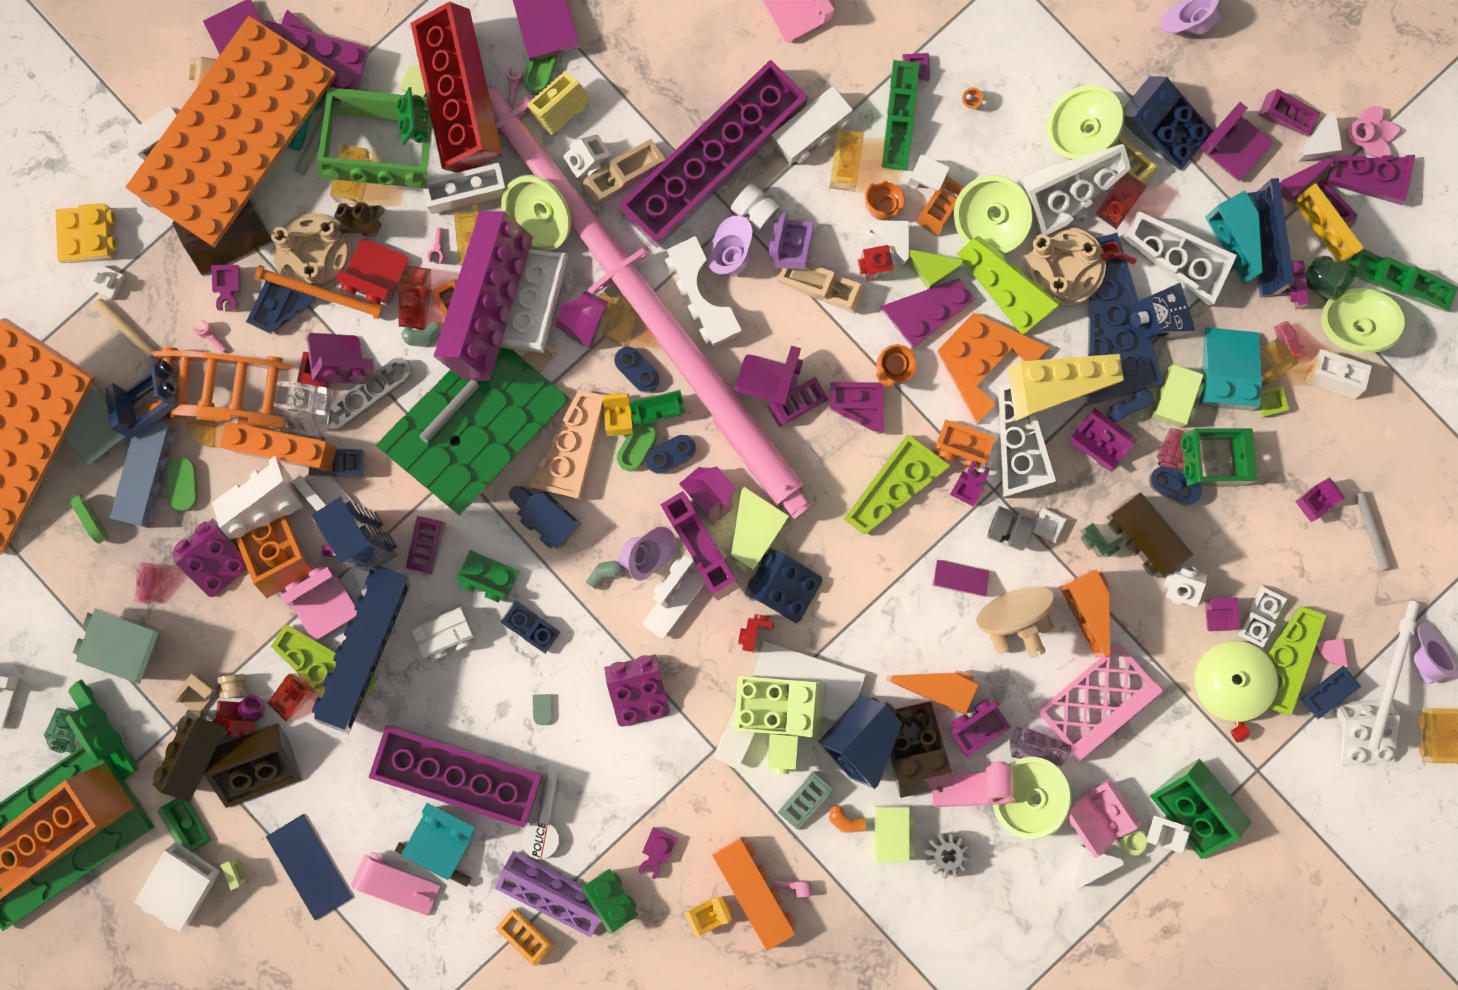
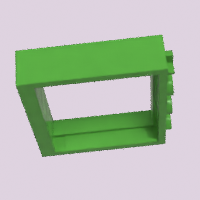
M328 87L318 154V178L427 189L433 132L427 98L421 97L424 100L425 108H428V110H425L426 117L424 119L428 136L422 144L420 166L329 158L335 114L400 120L396 107L399 97L403 95Z

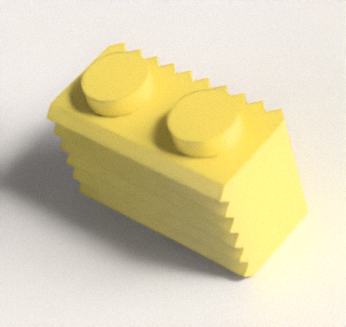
M564 71L562 75H559V78L551 82V85H547L543 92H539L535 99L528 102L527 106L540 126L552 135L563 129L565 123L574 115L581 113L585 105L591 100L580 82L567 71Z

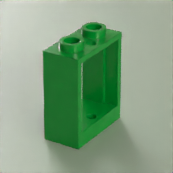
M1195 428L1182 434L1181 448L1184 452L1185 460L1183 472L1187 480V486H1245L1258 481L1253 428ZM1200 440H1230L1234 476L1203 477Z

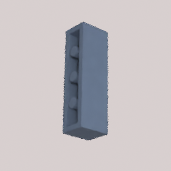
M157 420L131 439L110 519L146 528L154 521L156 516V508L154 507L156 498L160 497L163 490L161 479L163 472L167 471L168 464L170 463V456H168L170 446L175 444L177 438L176 425Z

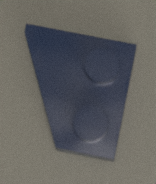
M265 281L246 323L272 335L314 303L316 297Z

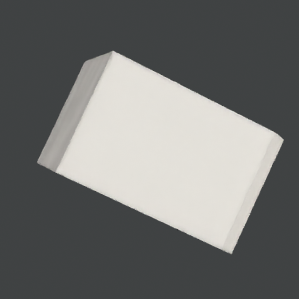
M1331 111L1323 118L1294 157L1296 161L1334 157L1342 150L1336 113Z
M870 221L867 224L866 231L881 246L889 245L891 256L903 267L909 258V221Z
M1080 845L1069 883L1071 887L1077 890L1119 868L1124 863L1122 859L1105 853L1096 858L1086 847Z

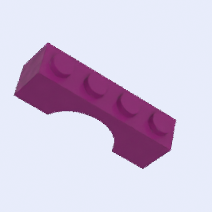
M684 491L660 504L693 558L707 587L717 601L739 589L741 586Z

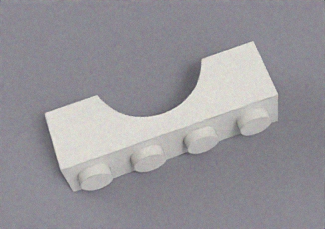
M696 236L667 249L668 258L665 259V262L670 272H676L680 280L676 284L682 297L687 295L691 302L688 309L694 320L699 319L703 327L699 329V332L705 344L710 342L712 348H715L740 336L742 330L731 308L714 306L708 303L699 293L697 281L701 271L707 266V259Z

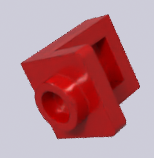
M889 245L863 249L861 259L857 260L860 275L865 274L866 281L876 280L878 274L892 272L894 269Z
M218 701L215 719L226 727V735L243 737V732H254L255 721L242 719L238 713L240 702Z

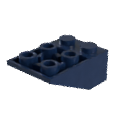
M1149 76L1123 108L1124 124L1130 131L1178 170H1182L1213 132L1212 128L1168 77Z

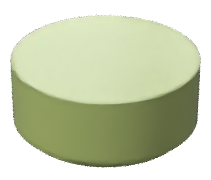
M1136 829L1119 838L1120 847L1130 855H1140L1148 846V842H1146L1147 836L1140 829Z

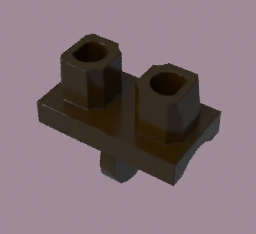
M358 202L354 207H350L347 203H340L334 217L341 222L338 230L343 234L362 233L365 237H374L381 228V223L378 219L384 214L385 209L381 205L369 206L365 202Z

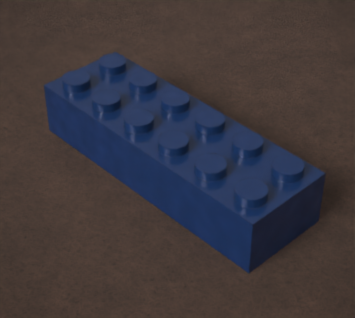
M339 497L311 514L340 564L370 572V570L374 571L377 565L382 566L398 556L394 550L398 546L390 534L387 535L381 529L384 523L376 511L373 512L367 507L364 508L362 505H358L357 502L354 503L352 500Z
M377 565L375 571L370 570L366 578L365 585L367 586L365 596L360 595L356 602L354 610L357 611L355 620H350L344 632V636H346L345 644L343 647L339 646L333 659L336 662L333 672L328 671L323 682V687H325L323 697H317L312 708V713L315 715L314 719L319 724L348 735L411 585L408 576Z

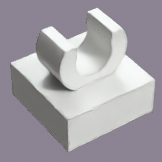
M98 264L87 288L114 300L125 276Z

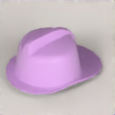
M1187 0L1180 3L1163 15L1160 27L1167 33H1178L1181 31L1197 35L1206 33L1222 19L1217 8L1219 0Z
M740 215L731 216L719 225L707 259L708 266L714 273L719 275L728 274L734 277L748 266L751 258L749 248L753 229L747 218Z
M656 527L642 537L629 539L623 547L622 556L618 559L619 563L629 570L632 578L638 581L647 579L671 558L675 548L674 534L666 527Z
M1427 622L1421 623L1418 626V635L1422 645L1414 655V662L1425 682L1432 684L1445 677L1451 679L1458 678V668L1451 657L1443 636L1432 624Z

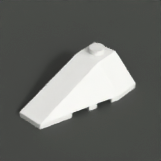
M1120 144L1041 169L1018 180L1017 183L1025 190L1031 201L1033 221L1039 232L1048 235L1067 226L1074 220L1073 216L1083 207L1087 208L1093 203L1091 200L1102 190H1108L1131 169L1125 146Z

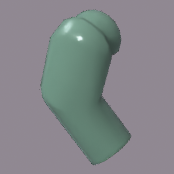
M432 321L424 330H414L411 327L405 328L401 333V337L409 346L424 347L442 329Z
M615 560L599 563L586 583L597 589L606 577L621 578L625 573V568Z

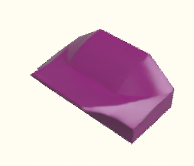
M584 291L578 299L562 304L555 327L563 331L572 340L591 348L595 342L609 302Z
M717 466L706 469L698 467L679 483L680 487L713 525L734 508L732 498L736 488Z

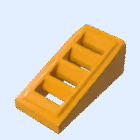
M512 908L495 928L532 966H539L556 946L515 908ZM517 920L519 923L511 933L507 931L512 923ZM525 927L527 930L520 939L515 938ZM533 935L535 937L534 940L526 947L524 944ZM540 943L543 945L536 954L532 953Z

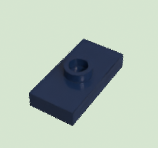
M1343 665L1301 697L1300 700L1318 720L1358 690L1361 685Z

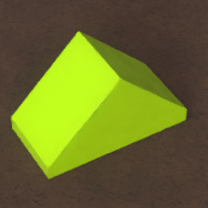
M911 249L909 252L908 262L927 289L934 287L958 271L962 265V259Z

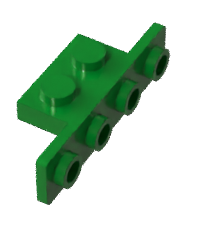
M82 679L76 681L70 687L68 693L79 710L70 713L65 718L93 764L109 756L122 779L130 778L138 770L135 758L128 753L122 743L120 734L113 729L108 721L106 712L100 708L94 699L91 688Z

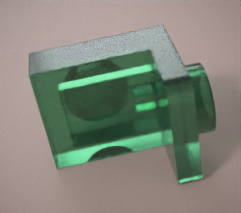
M1094 523L1080 530L1083 535L1080 537L1083 544L1088 550L1093 549L1097 557L1104 554L1107 558L1121 549L1119 544L1124 541L1122 536L1107 543Z
M56 708L44 733L46 743L52 751L57 753H73L75 751L74 740L76 735L65 719L74 711Z

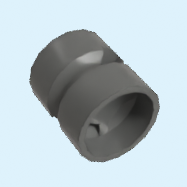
M998 506L990 524L987 538L998 543L1007 541L1009 547L1023 551L1030 538L1035 519L1022 514L1016 517L1012 510Z

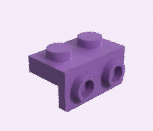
M787 211L780 212L779 220L774 222L775 240L770 241L769 255L774 258L775 268L807 269L815 230L813 221L788 220Z

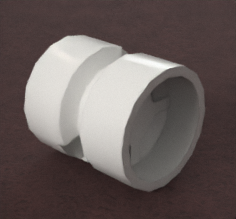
M751 183L736 198L731 206V210L738 216L747 217L752 228L760 233L773 220L781 206L770 197L764 198V192L754 183Z

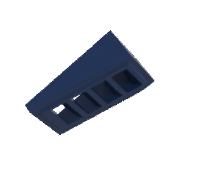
M336 449L331 472L309 468L308 475L363 477L364 451L363 449ZM339 456H344L343 470H338ZM349 456H354V470H349Z

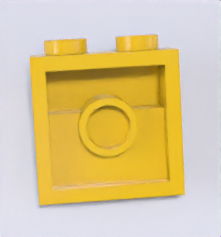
M105 203L78 205L79 208L55 209L57 256L60 263L114 259L113 251H116L117 243L115 236L112 235V225H115L116 219L111 207Z

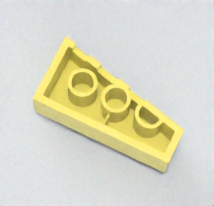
M1120 354L1020 361L1008 368L1015 421L1123 381Z

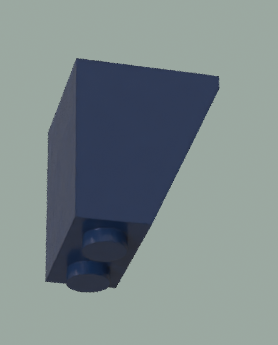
M860 695L822 736L818 743L850 779L876 789L882 778L902 722L896 716V709L888 702L883 704L874 697L870 699Z

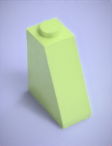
M745 487L740 495L731 557L735 559L733 564L744 572L748 568L754 571L789 517Z

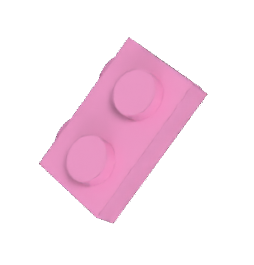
M764 0L767 10L786 42H792L830 22L833 19L834 8L836 7L834 0Z
M323 566L312 570L308 574L310 578L300 582V580L289 584L285 587L287 592L280 595L286 605H292L313 640H319L357 615V611L354 610L355 604L334 569L329 567L323 568Z
M1112 779L1087 790L1071 806L1067 817L1071 826L1075 828L1083 840L1085 847L1096 858L1101 856L1117 838L1138 829L1141 825V822Z

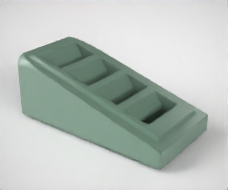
M812 771L777 813L798 830L830 795L833 789ZM811 782L823 791L820 796L809 787ZM804 790L816 799L813 804L802 795ZM797 798L809 808L806 812L794 802ZM790 806L802 816L799 820L787 811Z

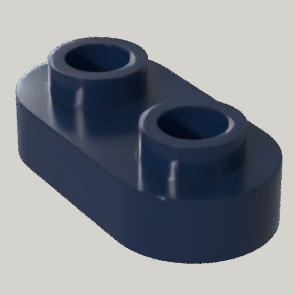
M623 347L617 351L614 358L617 369L638 391L642 393L653 392L659 385V375L653 366L633 347ZM630 355L633 358L632 362L625 364L623 362L624 356ZM642 375H650L651 380L648 383H643L641 381Z
M1146 388L1132 395L1133 401L1125 404L1124 400L1110 406L1111 412L1107 416L1113 422H1116L1159 399L1154 390L1148 392Z
M678 435L656 446L647 453L646 465L648 469L655 474H664L689 461L696 452L695 442L687 435ZM680 443H685L688 446L685 452L678 451L677 447ZM658 455L664 458V462L661 465L654 463V458Z
M1158 467L1149 476L1150 487L1155 492L1179 504L1191 505L1196 503L1201 497V486H1187L1184 474L1170 467ZM1159 476H1164L1166 478L1165 485L1159 484ZM1184 487L1190 490L1189 497H1185L1182 494Z

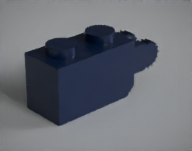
M521 485L519 487H512L509 491V498L520 508L517 512L521 517L520 522L531 531L535 529L541 535L539 539L550 549L553 547L556 549L561 548L582 525L548 492L533 494Z

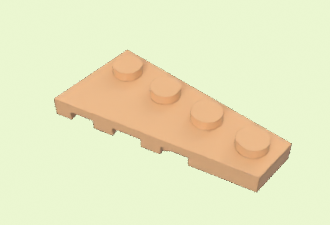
M578 390L563 418V424L558 433L554 435L546 456L542 458L538 466L539 469L534 479H531L528 485L529 488L581 499L604 407L603 395Z

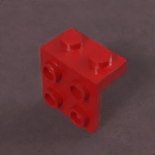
M363 238L359 241L346 272L339 270L335 280L341 285L340 289L349 294L356 295L358 292L365 295V300L373 304L380 305L382 302L390 306L409 259L400 252Z

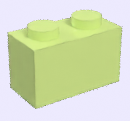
M1174 364L1168 367L1163 379L1164 383L1161 385L1158 394L1159 400L1155 403L1151 418L1179 428L1187 425V422L1191 423L1196 412V408L1193 407L1195 398L1201 396L1204 388V383L1201 382L1203 374Z
M769 733L768 768H773V773L789 774L790 769L796 770L798 736Z
M875 806V861L877 863H909V856H914V840H909V829H914V812H909L908 806Z

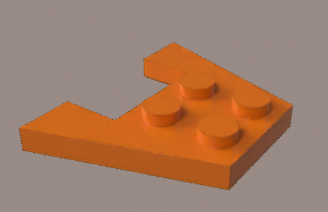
M974 312L937 350V353L977 425L996 405L977 387L1010 350L1023 361L1038 360L1050 347Z

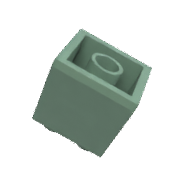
M95 380L64 438L88 465L93 461L96 463L101 462L109 455L107 450L115 444L119 447L129 439L110 428L106 394Z
M97 608L94 609L93 614L87 612L82 626L87 631L84 639H77L73 654H77L76 662L140 684L159 634L158 628Z

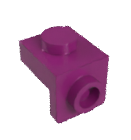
M1328 477L1311 487L1295 502L1309 521L1313 522L1331 507L1342 502L1345 496L1333 480Z

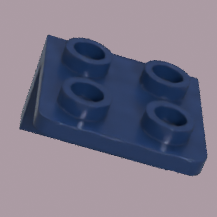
M770 548L763 556L761 565L754 577L750 579L744 594L790 621L798 623L801 621L819 589L822 577L786 554Z

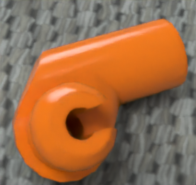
M839 805L830 808L829 820L839 831L843 833L866 832L865 818L850 819L844 813V808Z

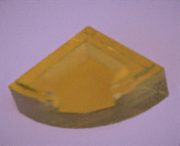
M186 421L188 431L195 441L206 447L215 448V421Z

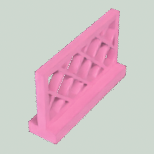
M1118 643L1110 650L1109 656L1101 657L1040 708L1037 713L1069 748L1078 762H1080L1157 698L1163 690L1157 683L1152 681L1121 644ZM1119 652L1125 659V670L1109 669L1110 658L1115 653ZM1106 662V668H1099ZM1129 664L1135 671L1128 670ZM1094 671L1105 672V687L1089 686V675ZM1109 673L1125 674L1124 689L1108 688ZM1128 674L1139 675L1146 685L1140 690L1127 689ZM1086 678L1085 685H1078ZM1073 688L1085 689L1084 704L1068 703L1069 692ZM1088 690L1104 691L1103 706L1088 705ZM1108 691L1123 693V704L1119 707H1108ZM1127 693L1134 694L1127 700ZM1065 696V703H1064V702H1058L1060 699H1062V698ZM1053 705L1065 706L1064 721H1053L1046 711ZM1068 707L1084 708L1083 723L1067 722ZM1087 708L1103 710L1102 722L1098 725L1086 724ZM1106 710L1113 711L1106 717ZM1057 725H1063V732ZM1067 726L1083 727L1082 738L1074 745L1066 737ZM1086 727L1093 728L1086 734Z

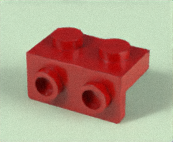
M754 614L753 619L748 618L746 629H740L738 644L743 645L742 651L753 652L758 627L774 629L775 623L770 622L771 617Z

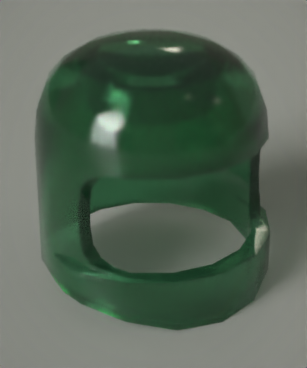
M1330 256L1317 257L1311 262L1306 271L1307 287L1321 296L1337 301L1354 281L1357 268L1349 263L1343 265L1334 262ZM1347 271L1343 283L1340 286H1337L1342 276Z

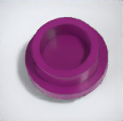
M247 696L238 705L239 715L246 720L257 721L265 714L264 702L258 696Z

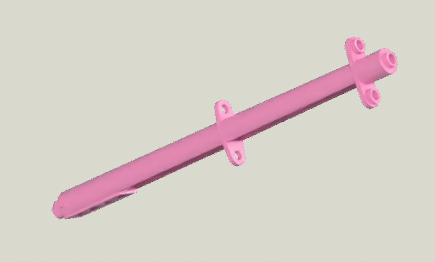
M488 87L498 137L501 134L506 137L533 175L546 179L561 192L569 207L572 228L606 272L601 279L588 289V292L595 295L610 284H615L714 417L712 419L713 423L775 505L778 507L782 504L794 520L811 508L807 499L800 492V489L805 484L636 268V265L649 255V248L644 247L628 257L522 122V119L531 112L527 103L531 102L532 99L529 96L524 97L518 102L517 108L513 110L497 88L491 89Z

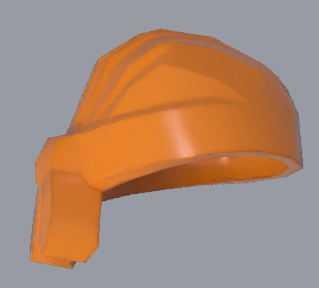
M895 344L881 351L876 363L878 371L876 376L879 383L891 388L893 385L903 384L913 377L916 372L917 362L915 354L907 346Z

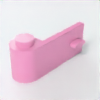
M995 761L983 773L952 774V786L941 788L939 792V789L932 791L933 807L1011 803L1015 800L1013 768L1004 761Z
M371 852L370 855L363 856L351 884L354 889L428 916L439 891L440 884L391 867L385 862L386 857L381 854Z

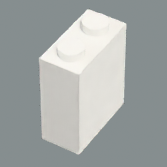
M175 842L164 850L134 903L139 905L147 914L154 915L163 921L168 928L180 932L191 923L221 871Z

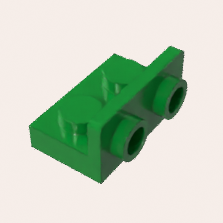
M470 550L460 574H457L455 579L461 581L460 587L475 592L476 588L486 592L484 597L499 603L501 598L508 600L520 571Z

